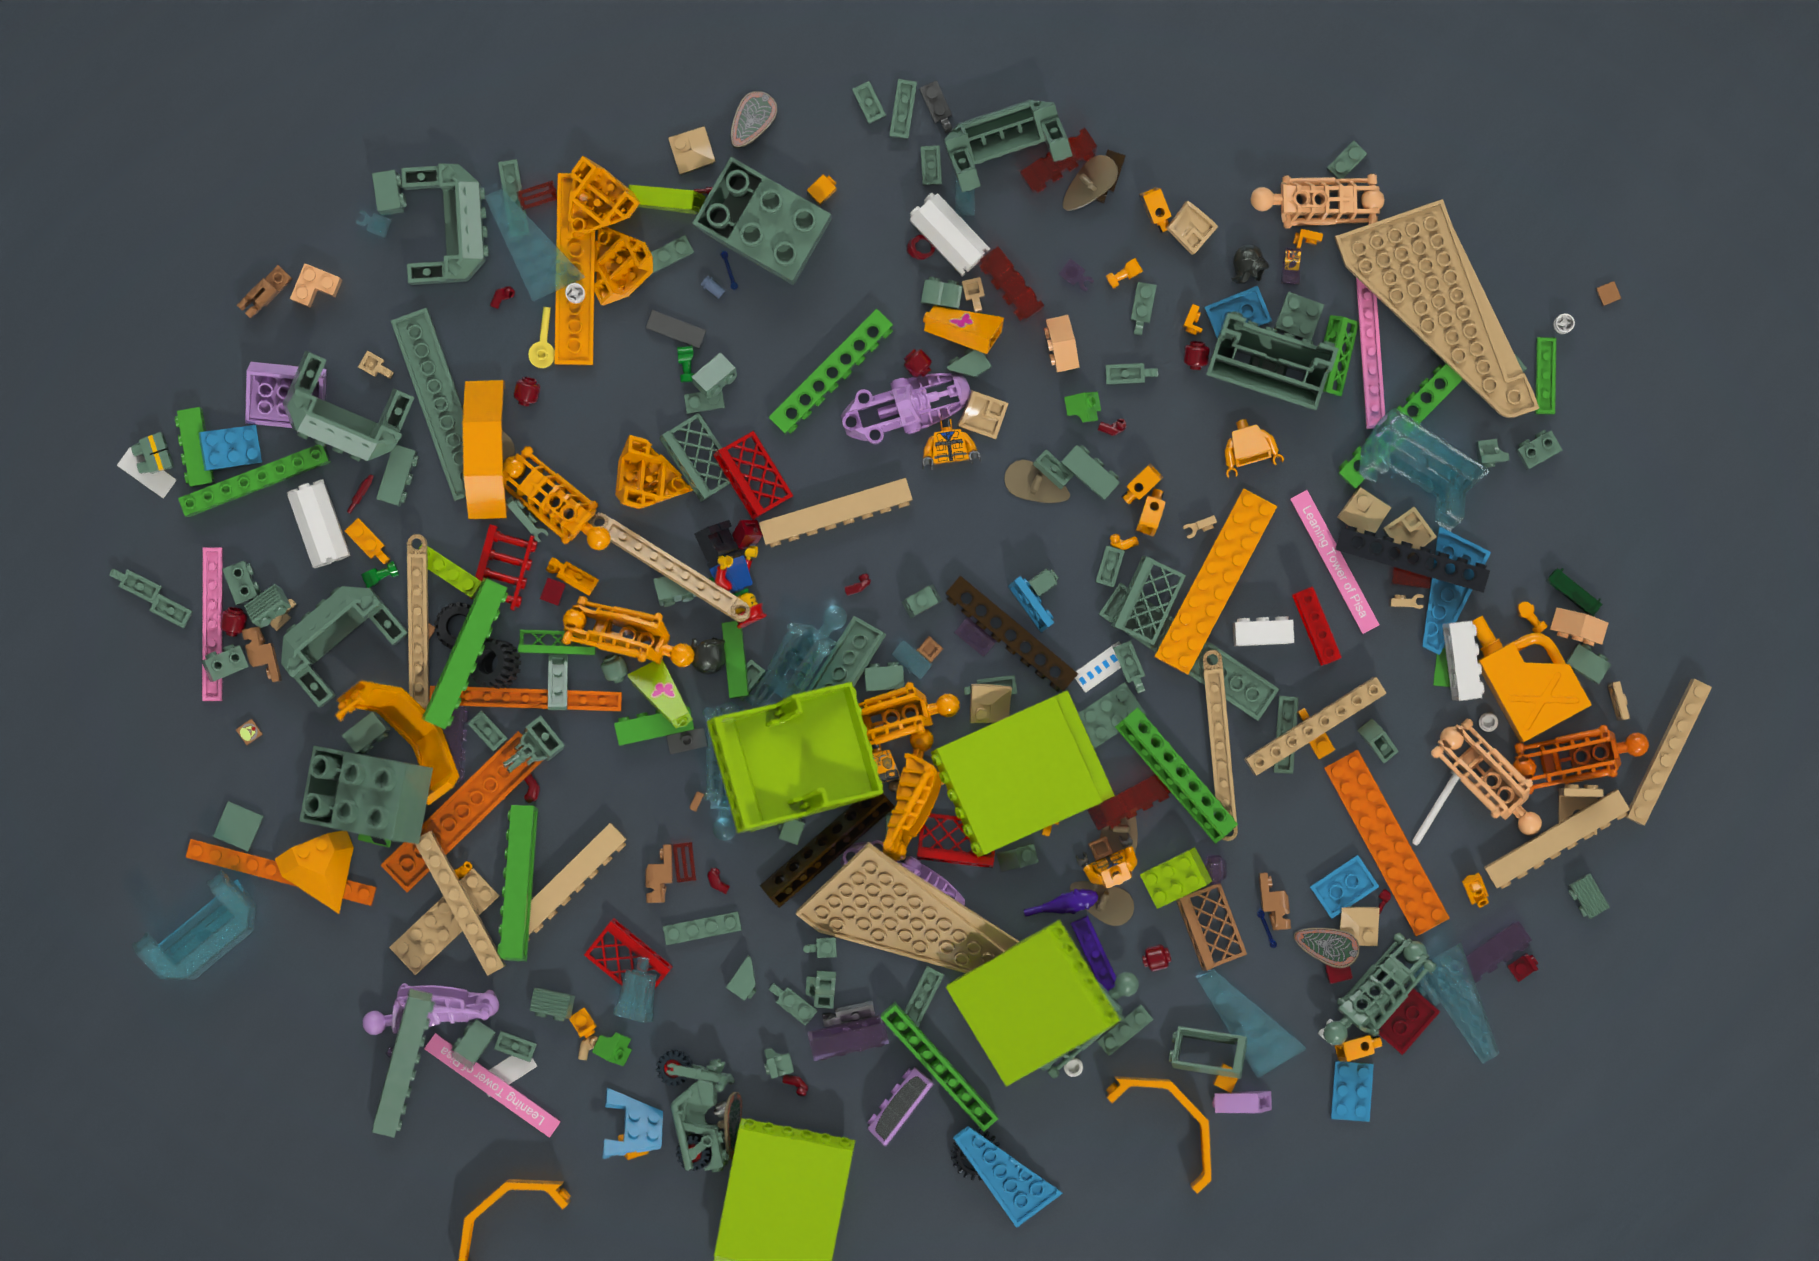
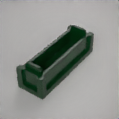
M1558 568L1555 569L1546 582L1587 615L1594 616L1603 605L1600 602L1601 598L1596 600L1562 572L1563 568L1560 570Z

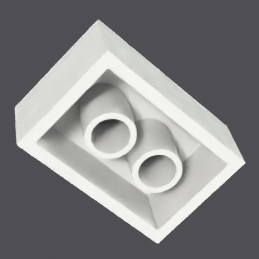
M1288 616L1275 617V621H1269V617L1256 618V621L1250 622V618H1238L1237 622L1233 623L1234 646L1294 643L1293 620H1289Z

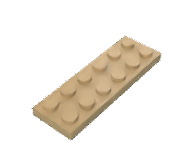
M474 868L460 880L478 915L483 913L500 896ZM443 896L389 948L414 975H417L463 930Z

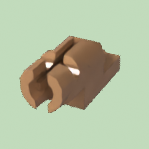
M277 265L265 279L262 278L248 292L237 306L243 311L252 303L254 306L250 307L245 313L249 318H252L264 305L267 306L293 278Z
M260 627L242 630L243 639L252 640L249 644L245 645L248 661L252 667L268 665L269 668H266L268 679H271L274 683L282 681L274 644H264L266 641Z
M664 844L663 848H660V860H664V864H648L645 870L646 887L654 889L653 892L646 894V903L665 902L667 889L665 883H673L672 844Z
M1266 872L1259 873L1262 912L1271 911L1269 917L1272 923V930L1291 929L1290 919L1282 918L1285 914L1290 913L1287 893L1284 890L1269 891V888H1272L1271 876H1268Z

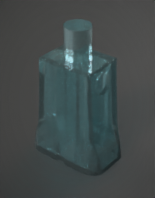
M638 957L636 969L626 970L619 1001L613 1011L614 1015L639 1022H653V1000L657 975L647 972L650 959Z

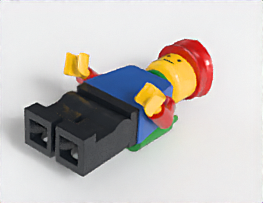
M726 520L694 533L706 560L709 562L708 567L713 576L709 580L749 605V618L742 622L737 621V628L741 629L767 617V614L763 612V603L758 604L754 594L748 593V588L744 589L753 583L750 576V567L753 561L751 557H757L758 547L749 546L745 551L746 557H744L730 533L729 528L732 527L730 520ZM742 607L735 610V614L739 616L744 615L746 612Z

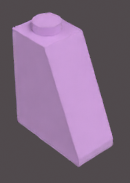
M1271 1091L1220 1092L1214 1094L1215 1097L1212 1102L1215 1113H1261L1272 1110Z

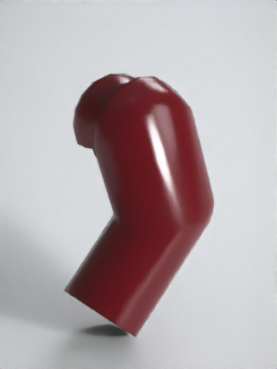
M510 286L497 289L489 306L499 309L502 300L514 297L515 290Z
M788 1074L783 1076L782 1082L784 1084L794 1085L797 1088V1095L806 1096L808 1085L800 1077Z

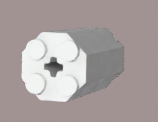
M931 193L924 199L925 202L921 208L917 206L912 210L910 222L961 276H964V270L969 272L983 259L984 251L988 253L990 248L938 193L936 195Z
M324 479L313 482V485L307 483L298 486L297 489L288 491V498L312 567L326 566L334 561H340L351 556Z

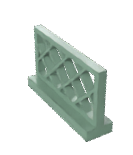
M699 413L662 434L659 438L700 502H703L730 484L728 479L721 478L722 469L719 464L711 462L712 452L716 453L722 447ZM696 419L701 425L700 432L690 430L691 422ZM678 430L686 432L684 442L677 440L673 433ZM689 433L699 435L697 445L687 443ZM702 436L710 438L712 441L711 448L700 446ZM686 446L697 448L695 458L687 456L685 453ZM699 449L710 451L708 461L698 459ZM697 462L707 464L705 474L696 470ZM710 465L720 467L718 477L708 475ZM707 478L718 480L717 487L711 491L706 485Z
M1142 556L1111 626L1154 645L1186 575L1150 557ZM1153 565L1160 567L1162 576L1152 578L1150 571ZM1172 574L1179 576L1177 584L1170 587L1166 576ZM1164 578L1167 588L1157 591L1154 581ZM1151 582L1155 593L1145 596L1143 587ZM1168 591L1170 595L1169 602L1162 604L1158 594ZM1156 595L1159 606L1149 609L1146 598ZM1143 600L1146 610L1136 613L1134 607L1136 602ZM1160 608L1162 617L1160 620L1154 621L1150 611ZM1148 613L1151 623L1141 626L1138 616ZM1135 617L1138 628L1133 630L1126 628L1128 620ZM1152 625L1154 634L1152 639L1145 637L1143 628Z

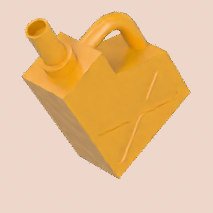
M1483 615L1472 621V624L1476 626V636L1482 646L1480 650L1484 657L1477 660L1481 664V674L1519 742L1531 739L1592 705L1570 664H1566L1556 644L1550 637L1542 633H1530L1503 646L1500 638H1495ZM1539 644L1546 650L1553 664L1525 663L1519 651L1530 645Z

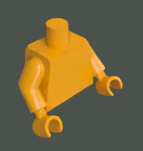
M1246 419L1236 422L1238 430L1232 432V438L1228 440L1224 452L1226 466H1228L1226 471L1228 478L1230 470H1234L1237 477L1238 472L1234 468L1235 464L1236 467L1271 458L1272 464L1277 465L1275 462L1277 456L1280 457L1281 462L1284 461V457L1278 454L1279 449L1271 434L1264 429H1260L1258 425L1249 426Z

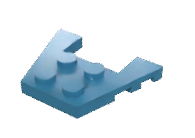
M607 1088L605 1107L625 1110L623 1141L604 1139L602 1158H610L613 1155L623 1156L630 1152L640 1153L660 1149L662 1146L663 1111Z

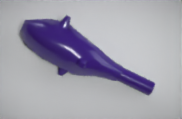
M1074 889L1072 892L1061 893V895L1047 903L1024 909V914L1026 917L1043 912L1075 914L1080 910H1088L1097 902L1099 897L1097 892L1093 890Z

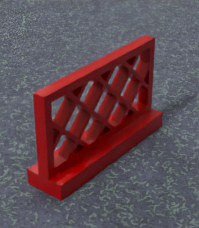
M754 431L713 454L752 520L793 497L792 492ZM750 437L755 443L754 450L744 447L745 441ZM731 448L740 449L739 458L732 457L728 450ZM743 451L753 453L751 462L741 460ZM756 454L764 457V466L754 463ZM741 463L750 466L748 475L741 473L739 469ZM753 467L763 470L761 479L752 476ZM766 471L773 472L775 475L774 482L764 480ZM750 480L760 482L759 491L751 489L749 486ZM763 483L773 486L771 495L762 493ZM776 487L782 488L786 496L783 498L774 496ZM760 496L770 498L769 506L764 509L759 502Z
M930 813L928 818H934L938 825L930 831L925 824L921 828L917 852L918 860L993 868L995 850L991 852V855L985 854L977 857L975 853H972V850L964 852L959 845L967 839L971 843L961 827L963 823L959 825L957 822L961 821V819L957 816ZM947 820H952L957 827L948 833L942 824ZM940 826L946 835L937 841L932 832ZM960 829L965 838L956 843L951 834ZM928 835L936 842L931 847H922L923 839ZM947 837L955 845L950 850L944 849L940 844Z
M615 918L610 921L584 954L585 957L642 1003L647 1000L673 968L670 963ZM607 932L614 936L615 944L604 943V936ZM615 946L616 957L606 958L605 947ZM618 946H627L630 956H619ZM594 948H602L603 958L596 959L590 953ZM633 958L644 960L645 968L634 969ZM620 959H630L631 969L621 970ZM617 960L618 970H609L607 968V961ZM648 970H656L661 976L658 980L649 981ZM645 971L646 981L636 982L635 972ZM632 972L633 982L625 983L622 980L621 973ZM647 984V993L644 997L637 992L636 985Z

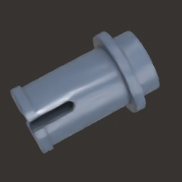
M707 276L701 283L702 289L706 288L717 299L726 291L725 288L713 280V277Z

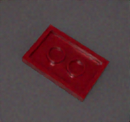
M1413 988L1403 1003L1380 1027L1379 1035L1403 1055L1440 1011Z

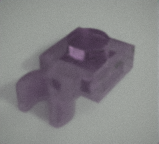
M1072 259L1068 261L1059 273L1062 278L1073 286L1078 282L1080 288L1085 292L1088 289L1084 286V282L1094 283L1091 277L1083 276L1086 270Z

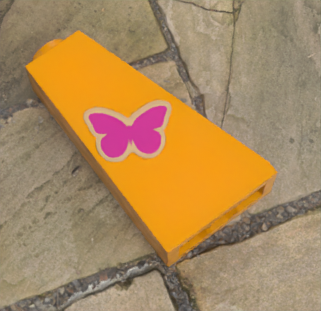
M933 306L930 312L925 313L923 322L925 323L924 331L988 354L1002 333L1004 318Z

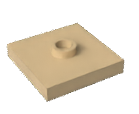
M1620 681L1608 683L1607 686L1616 719L1618 721L1630 719L1627 709V698L1623 694Z

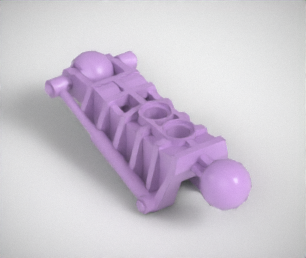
M403 983L398 989L397 998L393 1006V1014L384 1015L379 1011H371L364 1016L362 1023L364 1030L370 1035H378L388 1026L392 1027L393 1034L398 1033L409 989L432 993V1001H435L433 1012L428 1013L427 1018H430L429 1027L438 1025L441 1022H450L452 1024L455 1022H469L471 1019L478 1018L486 1020L498 1011L499 1000L492 990H487L485 993H474L447 986H408V984Z

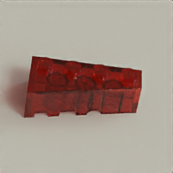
M1085 127L1079 131L1080 134L1078 136L1068 138L1072 156L1054 162L1049 151L1046 157L1039 158L1020 171V176L1032 193L1043 191L1047 188L1046 184L1048 182L1058 181L1063 177L1062 173L1067 170L1069 172L1079 167L1078 163L1080 161H1088L1095 156L1094 152L1097 150V145Z
M999 246L980 259V269L985 275H990L993 279L990 281L996 290L1000 289L1004 294L1002 296L1003 300L1008 306L1011 304L1014 307L1015 311L1013 313L1019 321L1023 319L1026 323L1044 309L1045 305L1041 300L1037 301L1035 292L1031 287L1025 285L1024 278L1018 271L1013 269V264Z
M1155 774L1120 792L1118 795L1103 801L1101 804L1088 809V812L1098 830L1107 826L1114 828L1121 824L1120 820L1124 817L1128 820L1138 815L1137 810L1142 808L1145 811L1153 807L1152 802L1158 800L1160 803L1168 799V794L1171 792Z

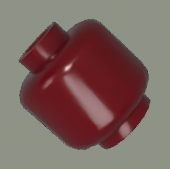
M1191 341L1185 347L1184 363L1189 365L1190 369L1201 370V367L1208 364L1210 349L1205 345V342Z
M914 349L904 358V367L913 377L920 375L924 377L932 370L929 367L932 364V360L922 349L917 351Z
M522 377V379L516 382L513 396L519 401L518 404L529 406L538 401L540 385L534 378Z
M228 607V610L222 612L220 628L226 632V635L235 637L237 634L242 633V630H245L247 616L241 608Z
M1162 944L1146 948L1145 956H1142L1144 966L1149 967L1152 972L1166 969L1169 963L1172 962L1168 947L1165 948Z

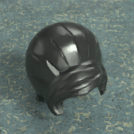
M1248 244L1241 246L1236 251L1233 257L1236 277L1231 279L1233 282L1240 284L1247 282L1252 275L1256 281H1261L1264 270L1269 268V264L1263 258L1262 252L1258 247Z
M712 637V640H703L700 645H697L696 638H693L691 648L695 654L692 662L694 668L702 674L718 672L725 663V640H718Z

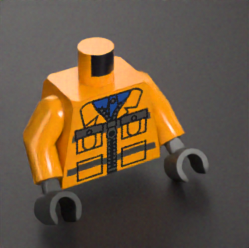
M951 419L940 420L941 431L934 432V436L929 437L924 447L922 469H924L925 465H931V470H933L934 464L970 460V463L973 464L972 460L974 458H978L979 462H981V456L977 451L975 442L966 432H961V429L953 430Z
M1128 833L1127 840L1123 841L1122 837L1119 836V840L1125 849L1088 864V856L1085 852H1083L1084 859H1079L1076 855L1077 864L1080 867H1084L1083 871L1091 883L1110 888L1120 885L1132 877L1131 871L1137 865V858L1134 848L1131 847L1133 840Z

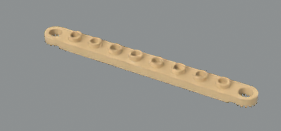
M595 513L590 519V524L594 527H597L594 525L597 519H603L605 522L601 527L606 528L610 532V542L732 619L742 622L749 618L750 608L747 603L614 519L609 518L603 513ZM737 608H744L746 610L744 615L739 616L735 614Z
M415 534L407 542L409 695L426 710L430 696L428 556L426 538L421 534ZM415 538L422 541L420 549H415L412 546Z
M1209 650L1203 656L1215 798L1220 801L1221 805L1237 822L1222 656L1218 651ZM1211 654L1218 657V662L1215 665H1210L1207 662V657ZM1238 826L1233 829L1234 833L1232 836H1225L1223 840L1231 841L1235 839L1238 834Z

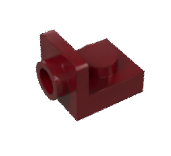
M1525 953L1507 967L1517 982H1520L1534 971L1539 970L1536 966L1539 963L1533 955L1529 956Z

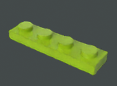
M427 546L428 570L474 599L482 581Z

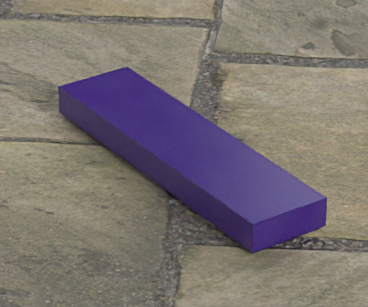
M1088 915L1071 922L1070 924L1097 982L1102 984L1107 991L1115 987V973Z

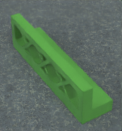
M1330 315L1324 341L1334 343L1335 347L1339 348L1332 371L1327 376L1323 392L1342 396L1359 325L1357 321L1342 316ZM1349 323L1352 325L1350 333L1347 334L1346 328L1347 324ZM1344 343L1346 344L1345 352L1342 351V345ZM1341 361L1342 367L1341 370L1338 371V363ZM1337 380V389L1333 390L1334 381Z
M520 630L518 652L596 655V647H584L581 643H578L580 646H574L577 642H574L571 646H564L560 640L565 631ZM524 634H532L537 640L532 645H524ZM536 634H543L540 638L536 636ZM546 634H551L556 639L551 646L545 645L541 641Z

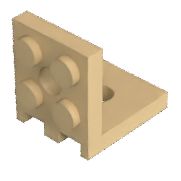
M1565 784L1564 788H1558V823L1573 815L1575 810H1581L1598 800V797H1603V789H1598V785H1584V788H1579V785Z

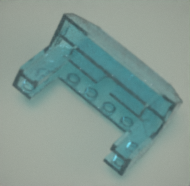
M1394 407L1378 421L1361 448L1359 474L1364 479L1375 484L1378 471L1386 474L1389 471V467L1392 468L1396 473L1403 475L1412 483L1422 487L1426 492L1436 496L1435 522L1448 531H1451L1465 518L1466 493L1490 472L1486 466L1465 451Z
M222 870L219 871V875L211 881H207L211 892L216 897L160 944L146 932L143 938L137 943L134 942L132 944L136 955L160 979L195 980L254 931L257 906L250 893L238 879L233 882Z

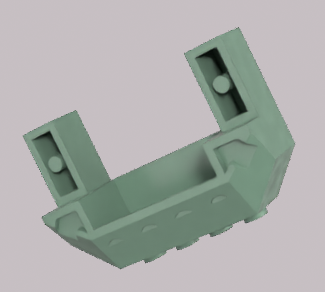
M1032 99L960 122L944 139L950 163L962 192L971 191L981 186L974 164H980L1044 141L1054 162L1072 156L1069 141L1058 117L1055 103Z
M459 164L401 168L402 187L404 190L442 189L447 256H444V261L407 264L408 283L410 285L468 282L486 262L485 257L489 256L488 245H485L484 237H488L487 226L483 224V218H486V207H482V199H485V188H481V184Z
M305 351L283 402L291 426L297 431L296 435L305 439L308 436L315 439L314 443L324 447L325 444L333 446L331 450L340 454L343 451L350 453L349 457L359 462L360 459L369 461L393 451L402 434L399 432L414 397L393 388L378 423L312 396L326 359Z
M337 587L330 593L331 596L327 600L323 599L320 601L314 611L307 612L301 618L302 621L297 625L293 624L286 630L287 633L283 636L281 664L320 708L333 699L336 694L314 670L312 665L365 620L370 618L394 646L408 635L406 628L373 589Z

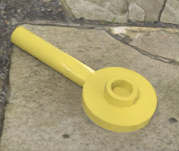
M543 307L540 341L534 343L528 353L530 362L538 368L549 367L555 360V350L552 345L547 343L550 307Z

